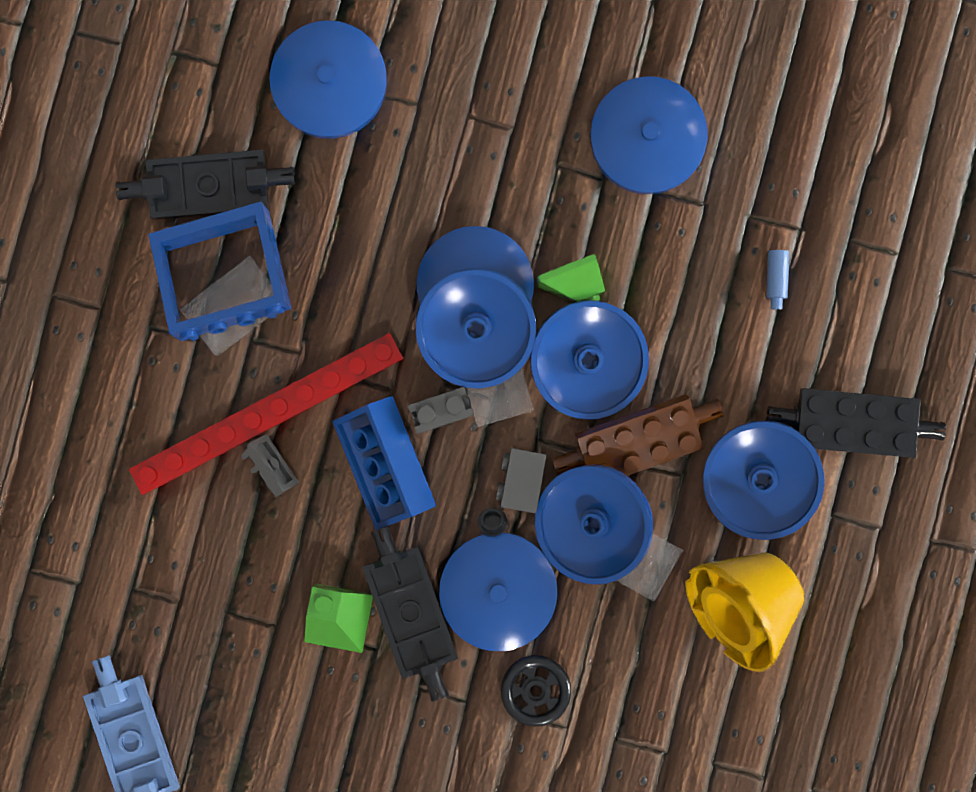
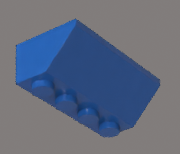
M393 396L367 404L332 421L375 530L436 507L432 492Z

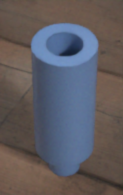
M786 250L768 251L766 298L771 299L770 309L782 310L783 299H788L789 251Z

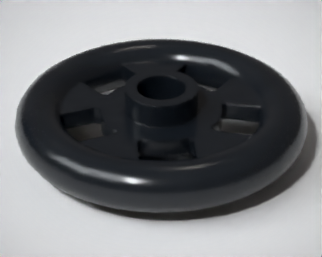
M540 655L523 657L508 668L502 679L500 689L502 703L509 715L521 724L539 727L553 723L563 715L570 703V679L563 667L551 658ZM537 667L549 671L547 679L535 676ZM521 672L528 676L523 682L522 687L514 683L516 677ZM550 685H559V697H550ZM532 686H540L542 689L539 695L531 694L530 689ZM522 694L525 702L528 703L522 709L514 701V698ZM547 703L549 711L536 715L534 706Z

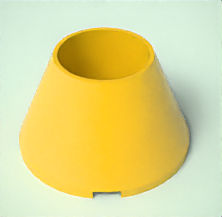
M758 553L700 564L689 571L691 574L690 578L685 583L686 593L691 609L710 639L716 637L726 648L723 653L732 661L748 670L761 672L771 667L775 663L804 603L803 589L794 572L780 558L770 553Z

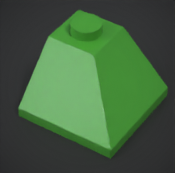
M595 254L538 276L536 281L539 289L571 303L586 300L600 301L599 295L605 292Z
M316 583L311 590L304 642L363 653L373 602L372 594Z

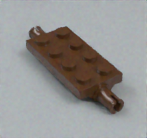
M685 394L575 433L578 446L575 447L576 450L551 458L557 476L578 466L603 465L616 469L628 476L704 449L698 428L702 423L724 417L723 412H721L722 407L719 400L715 399L712 402L693 408L690 398Z

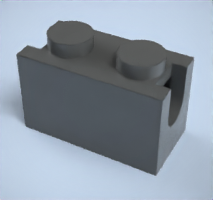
M465 387L408 405L417 434L474 416Z
M511 448L510 454L504 453L501 470L507 471L505 483L499 482L496 500H501V507L536 513L546 454Z

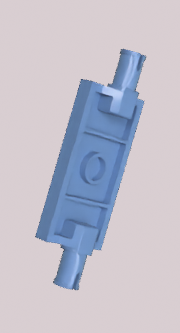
M110 655L92 661L91 663L100 687L96 691L85 694L83 698L114 791L172 792L178 790L180 785L143 676L139 675L121 682V680L117 679Z

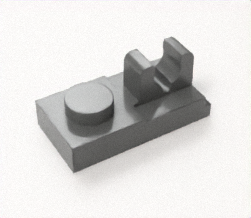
M267 434L246 445L248 448L241 455L242 459L251 458L255 466L250 471L252 473L260 471L259 474L275 497L299 483Z

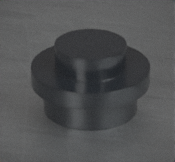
M488 508L479 515L478 527L488 537L499 536L507 528V517L500 509Z

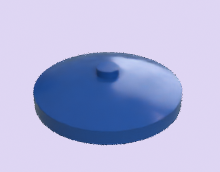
M318 21L295 30L279 46L271 64L270 88L276 106L293 127L313 137L334 139L359 131L376 116L385 98L387 73L379 49L364 32L352 25L339 21Z
M652 76L630 79L613 88L597 107L590 129L591 150L600 170L617 186L638 194L663 193L685 182L699 166L706 150L708 137L705 116L696 99L679 84L668 79Z
M469 226L448 232L428 249L419 266L417 295L420 305L427 293L438 281L451 273L469 268L489 269L501 273L513 280L524 291L530 302L533 297V272L527 256L513 239L492 228Z
M482 268L459 270L438 281L422 301L416 320L417 342L422 356L431 369L450 383L467 388L495 386L510 379L527 362L536 337L534 310L524 291L507 276Z
M592 300L573 302L553 312L538 329L530 354L531 374L543 398L558 411L579 419L604 418L625 408L641 390L649 367L647 342L642 330L634 319L614 305Z
M752 421L731 429L715 443L704 466V493L713 514L731 531L751 539H777L797 531L814 515L824 492V470L815 448L800 432L779 422Z
M583 465L560 474L545 488L537 505L535 530L544 555L558 571L578 582L605 584L623 578L643 560L652 541L653 517L645 495L628 476L616 469L603 465Z
M505 532L496 537H488L482 534L463 543L451 555L441 576L439 598L448 624L460 638L480 649L508 651L528 644L546 628L556 607L557 582L552 566L546 556L536 545L527 539Z

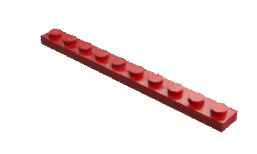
M388 333L133 466L129 471L141 495H145L404 360L391 333Z

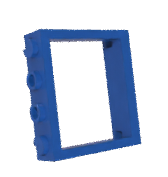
M262 202L148 234L169 334L179 341L188 339L194 341L199 338L198 335L208 332L210 334L223 333L227 330V327L237 324L238 326L251 325L256 322L255 319L265 316L267 318H275L277 314L292 309L270 212ZM258 226L274 296L181 322L166 252Z

